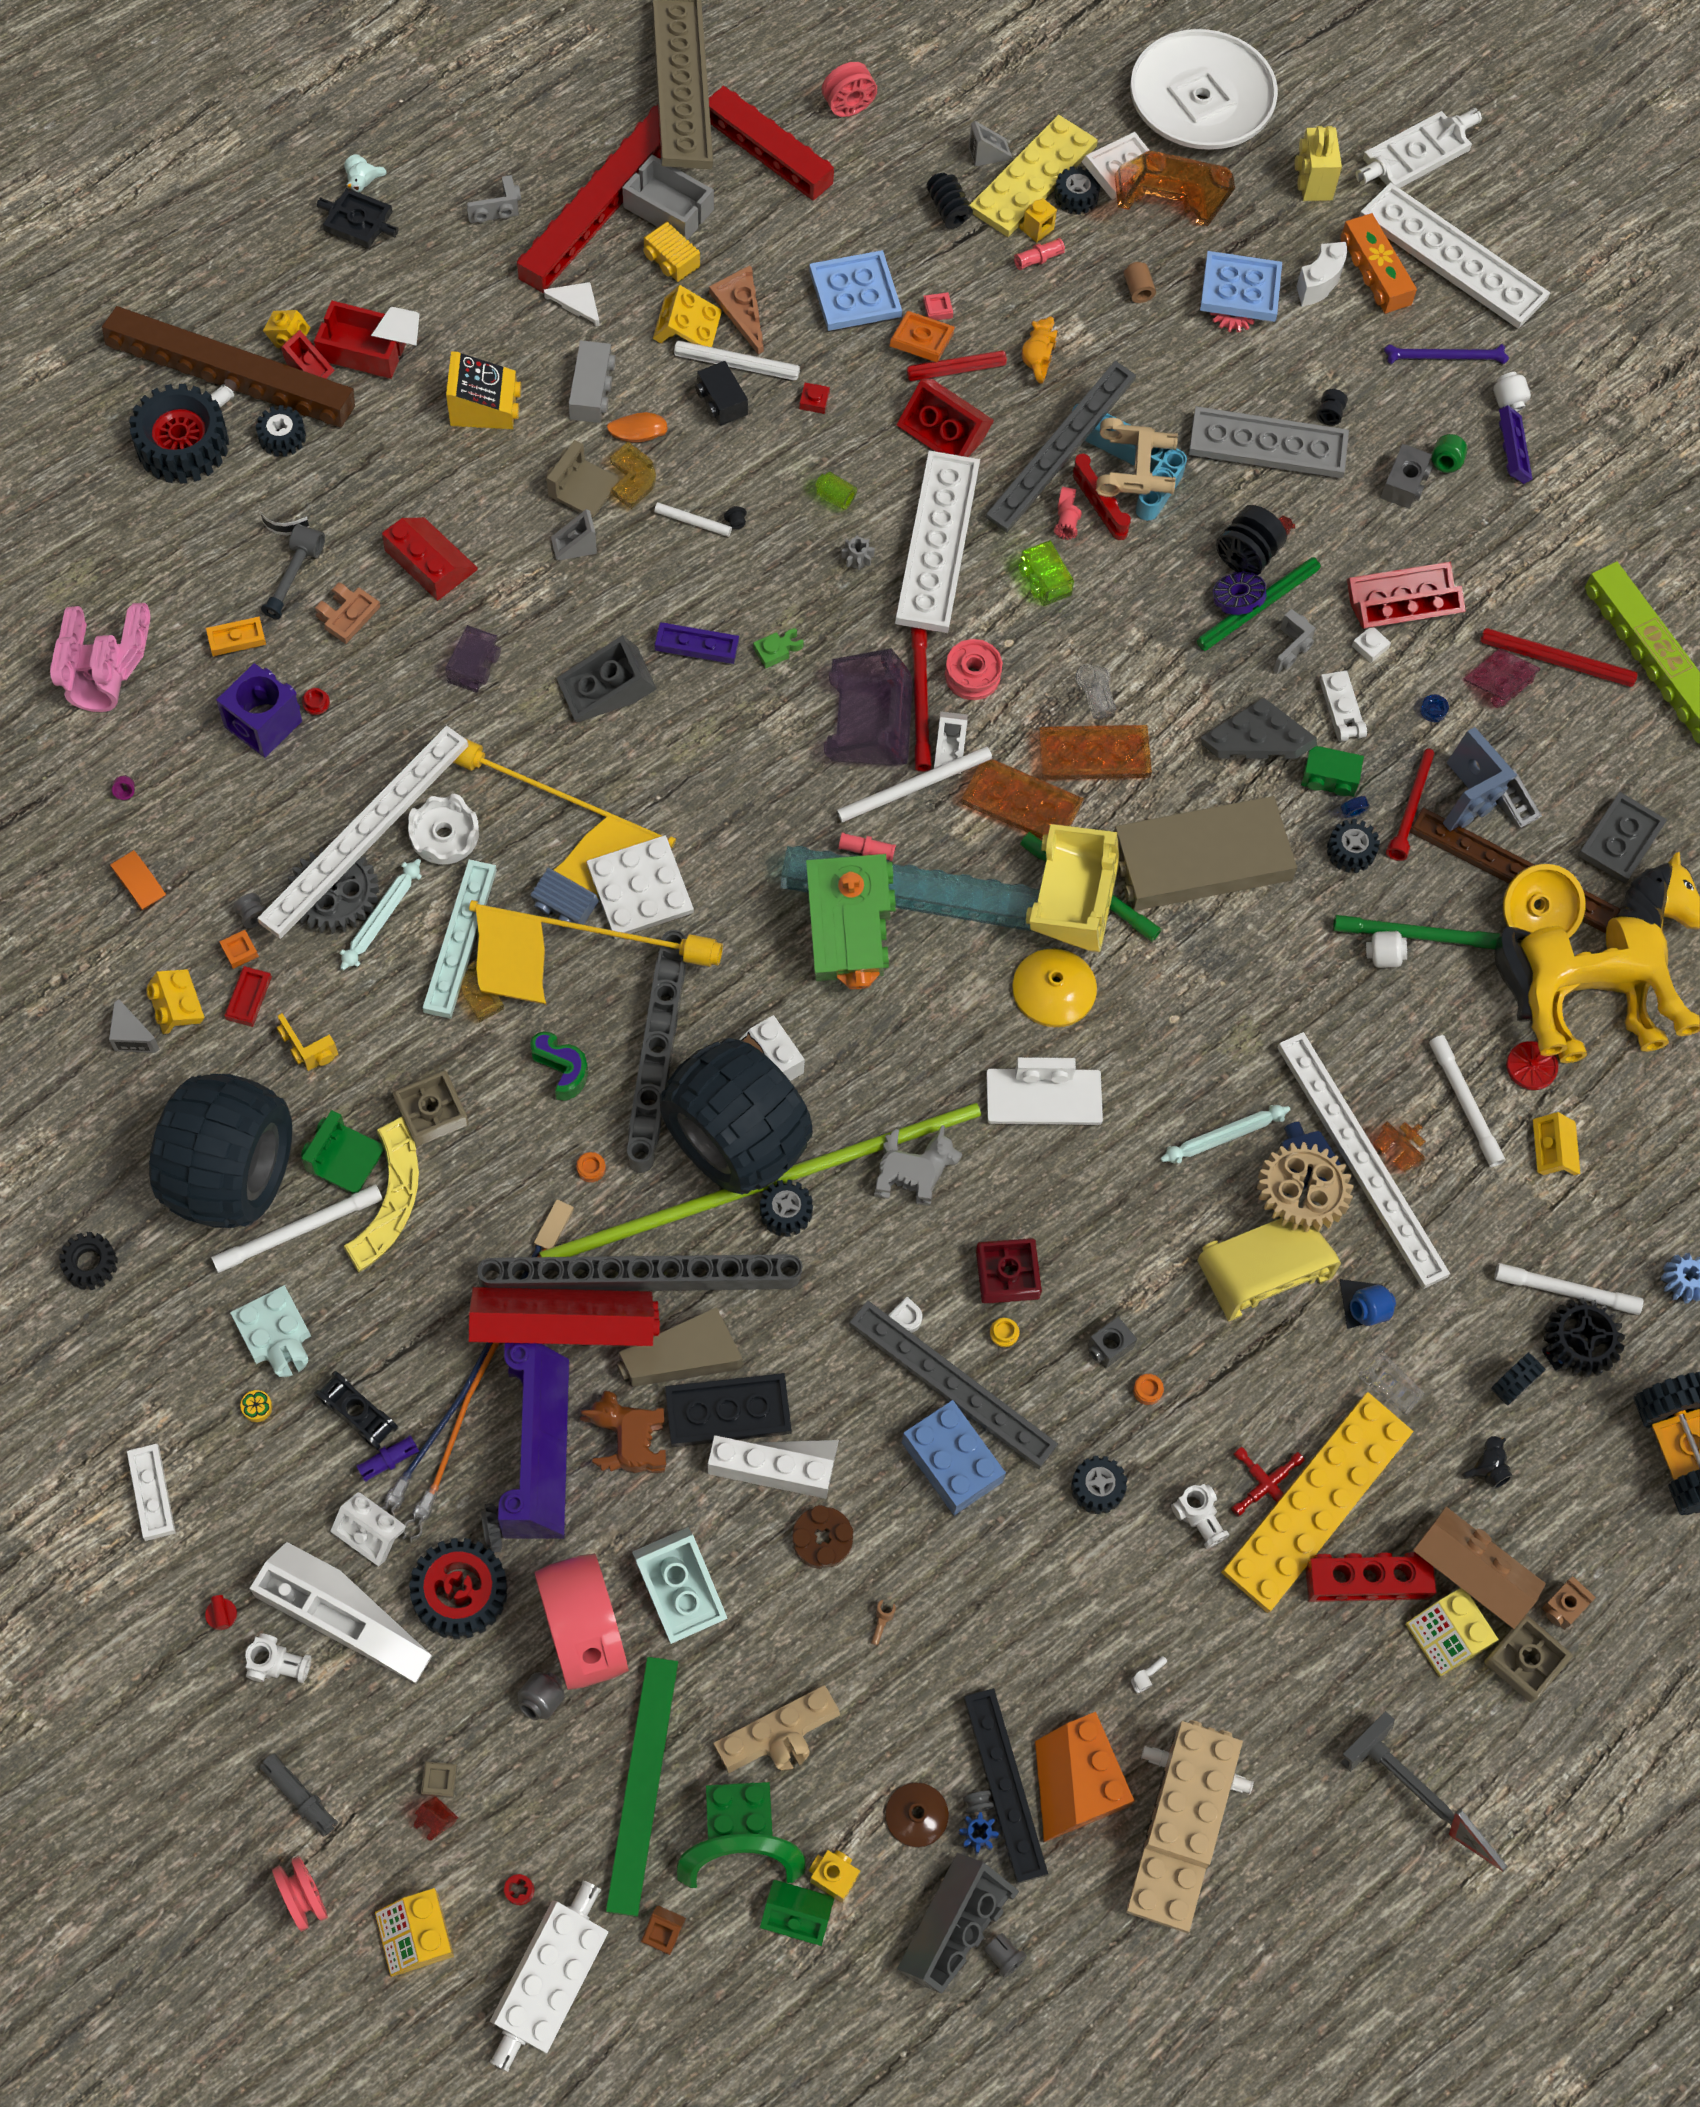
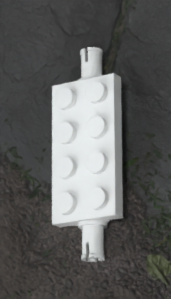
M1472 108L1461 116L1447 117L1440 111L1365 151L1363 159L1368 165L1356 171L1357 181H1360L1361 185H1365L1374 178L1380 177L1386 185L1391 182L1398 188H1401L1470 151L1472 145L1466 138L1465 130L1481 122V113L1477 112V108Z
M583 1880L571 1906L566 1907L552 1900L490 2020L492 2024L503 2030L502 2034L504 2035L493 2058L490 2060V2063L496 2065V2067L509 2072V2068L521 2044L525 2046L527 2043L544 2053H548L608 1934L607 1930L591 1922L587 1916L598 1894L601 1892L600 1888L594 1887L595 1885Z

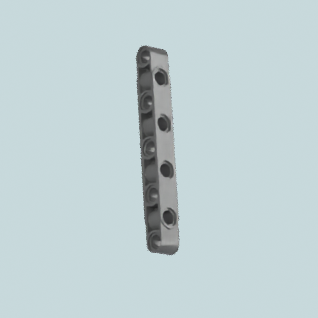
M669 930L662 936L661 940L681 944L682 939H686L681 931ZM660 946L659 956L656 960L629 1125L628 1165L633 1171L638 1173L649 1171L654 1163L656 1145H658L662 1123L659 1096L666 1089L665 1085L669 1079L686 970V962L683 961V956L679 955V949L671 950L664 946ZM664 995L672 997L669 1001H663L659 998ZM654 1047H662L664 1049L660 1053L651 1051ZM646 1099L656 1101L651 1106L644 1105L642 1102ZM637 1152H644L648 1155L644 1159L633 1157Z

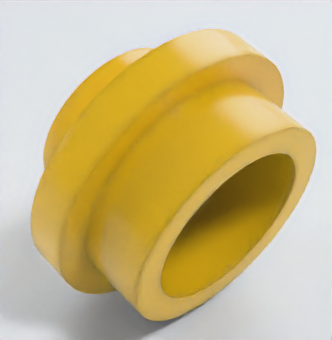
M999 1318L990 1327V1338L997 1346L1010 1347L1019 1338V1327L1009 1318Z

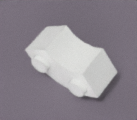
M1346 242L1321 244L1317 260L1301 268L1297 282L1301 306L1315 304L1325 299L1329 292L1337 286L1346 259Z

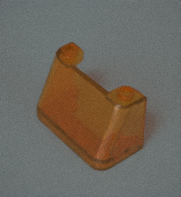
M1147 151L1121 164L1115 173L1118 208L1129 210L1134 204V200L1140 202L1144 194L1182 201L1184 212L1189 213L1190 210L1194 212L1198 217L1196 223L1203 226H1209L1235 190L1233 174L1227 167L1156 151Z

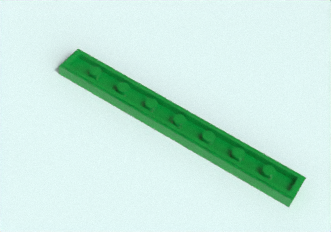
M647 1657L606 1913L637 1918L639 1915L678 1661Z

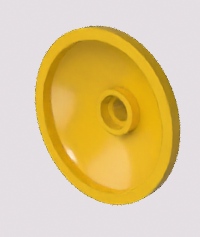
M1537 864L1522 870L1508 885L1503 899V915L1507 926L1517 927L1529 932L1546 927L1561 926L1566 931L1568 938H1570L1579 928L1585 914V895L1581 884L1571 872L1553 864ZM1539 899L1541 901L1540 908L1536 909L1534 907V903L1536 900Z
M1043 949L1032 953L1020 963L1014 974L1012 991L1018 1008L1027 1018L1047 1027H1066L1077 1023L1089 1013L1095 1002L1097 983L1089 965L1076 954L1062 949ZM1059 977L1061 981L1054 982L1052 978Z

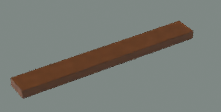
M1424 807L1409 832L1508 884L1522 870L1535 865L1460 826L1449 831L1443 824L1445 818ZM1583 890L1585 895V914L1582 922L1606 934L1609 920L1615 918L1620 912V908Z

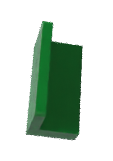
M773 1880L760 1928L822 1946L835 1898Z

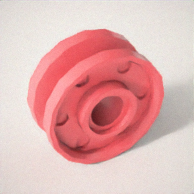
M849 62L840 65L825 78L822 84V94L835 115L849 117L858 114L873 102L877 94V85L865 64Z
M969 639L959 642L952 647L947 655L945 670L947 686L955 695L963 699L979 700L988 697L995 692L1000 684L1003 664L1000 653L993 645L984 640ZM969 668H976L979 671H971Z
M298 1855L291 1859L294 1875L289 1877L280 1865L273 1868L272 1873L289 1913L298 1929L302 1932L309 1928L306 1912L312 1910L320 1921L327 1919L328 1915L316 1884L303 1860Z

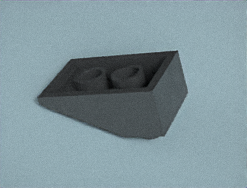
M623 635L557 677L576 722L634 704L657 689L639 648Z

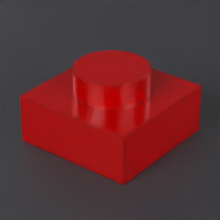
M805 382L799 409L825 414L830 387Z

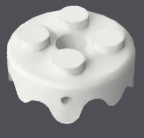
M451 794L446 798L429 797L421 808H412L409 813L408 832L411 845L419 856L431 863H456L466 858L477 845L479 825L476 813L465 804L463 798L458 794ZM441 828L452 830L451 834L447 837L437 835V831Z

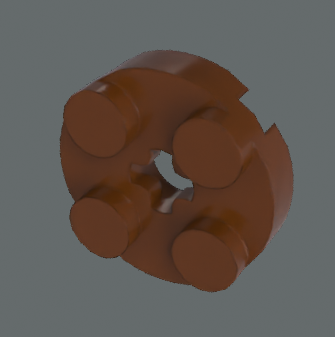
M823 1505L807 1510L798 1518L793 1528L792 1542L796 1555L803 1563L812 1568L822 1569V1567L838 1566L848 1557L852 1549L853 1528L849 1520L840 1511ZM818 1531H827L829 1533L828 1538L831 1541L828 1544L822 1542L819 1545L816 1543L817 1535L815 1534Z

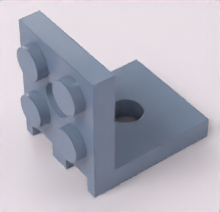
M1476 727L1466 732L1447 761L1450 768L1469 789L1463 792L1444 820L1443 824L1449 831L1458 826L1464 828L1475 817L1480 816L1482 818L1486 816L1497 805L1496 800L1508 789L1506 786L1508 782L1517 776Z

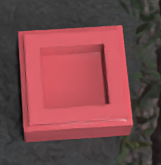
M948 292L923 296L925 312L928 318L934 320L953 318V309Z

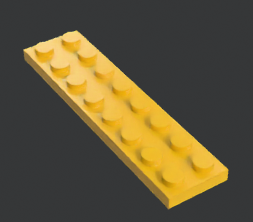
M1369 1392L1365 1393L1221 1573L1265 1612H1271L1307 1567L1309 1560L1318 1553L1414 1431Z

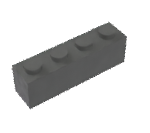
M957 1853L897 1970L915 1983L942 1994L966 1963L965 1955L971 1947H978L984 1939L983 1931L991 1921L997 1922L1003 1914L1002 1906L1008 1898L1013 1900L1019 1893V1890L984 1862Z

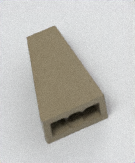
M716 1307L659 1333V1336H653V1346H631L620 1351V1363L616 1364L622 1379H629L632 1387L738 1370L742 1368L743 1358Z

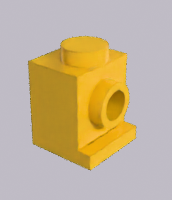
M1044 198L1035 200L1026 208L1024 221L1019 225V229L1037 243L1054 230L1057 209Z

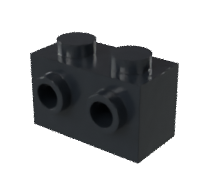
M726 361L697 371L696 392L700 398H704L710 417H715L720 426L748 415V398Z

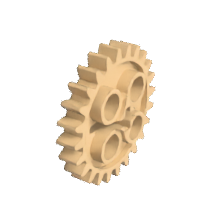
M1305 1142L1302 1143L1300 1149H1297L1294 1143L1290 1144L1288 1151L1281 1146L1277 1154L1274 1152L1270 1154L1269 1159L1264 1161L1258 1175L1260 1180L1257 1189L1262 1191L1259 1200H1268L1264 1209H1274L1271 1218L1283 1217L1282 1226L1286 1225L1289 1221L1292 1222L1294 1231L1299 1225H1303L1305 1232L1309 1231L1311 1225L1314 1226L1317 1232H1320L1323 1224L1327 1228H1331L1333 1220L1339 1222L1342 1215L1346 1214L1353 1198L1350 1194L1354 1186L1348 1184L1351 1174H1342L1346 1165L1337 1166L1338 1156L1327 1157V1148L1322 1153L1318 1152L1317 1144H1314L1311 1150L1307 1149ZM1308 1166L1312 1167V1172L1306 1188L1307 1193L1303 1201V1208H1299L1298 1203L1304 1187L1303 1181L1306 1177ZM1289 1168L1295 1169L1299 1173H1294ZM1318 1177H1323L1327 1181H1322ZM1283 1193H1288L1293 1198L1287 1197ZM1311 1201H1316V1202H1318L1321 1206H1317V1205L1313 1204Z

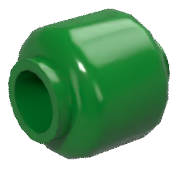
M1446 434L1438 438L1431 455L1435 468L1444 473H1452L1459 470L1467 456L1468 448L1466 442L1455 434Z

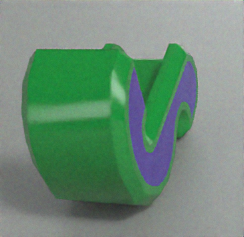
M543 1031L534 1035L530 1042L533 1060L563 1073L555 1090L556 1100L567 1101L576 1097L584 1088L588 1076L585 1054L577 1046L570 1044L558 1045L557 1036L553 1033Z

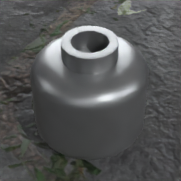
M541 1672L532 1674L518 1692V1706L521 1712L532 1720L548 1719L564 1700L561 1680L550 1672L547 1674Z

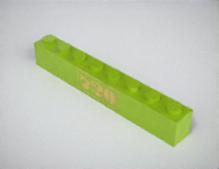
M1618 561L1591 573L1584 587L1588 597L1594 600L1600 608L1603 617L1616 630L1617 636L1631 650L1633 658L1640 662L1648 678L1654 681L1661 691L1663 698L1676 711L1679 720L1685 723L1691 731L1693 739L1700 744V671Z

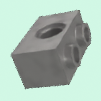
M1402 444L1386 481L1381 499L1410 509L1413 500L1419 501L1424 489V486L1420 485L1422 479L1428 480L1433 467L1428 465L1432 454Z

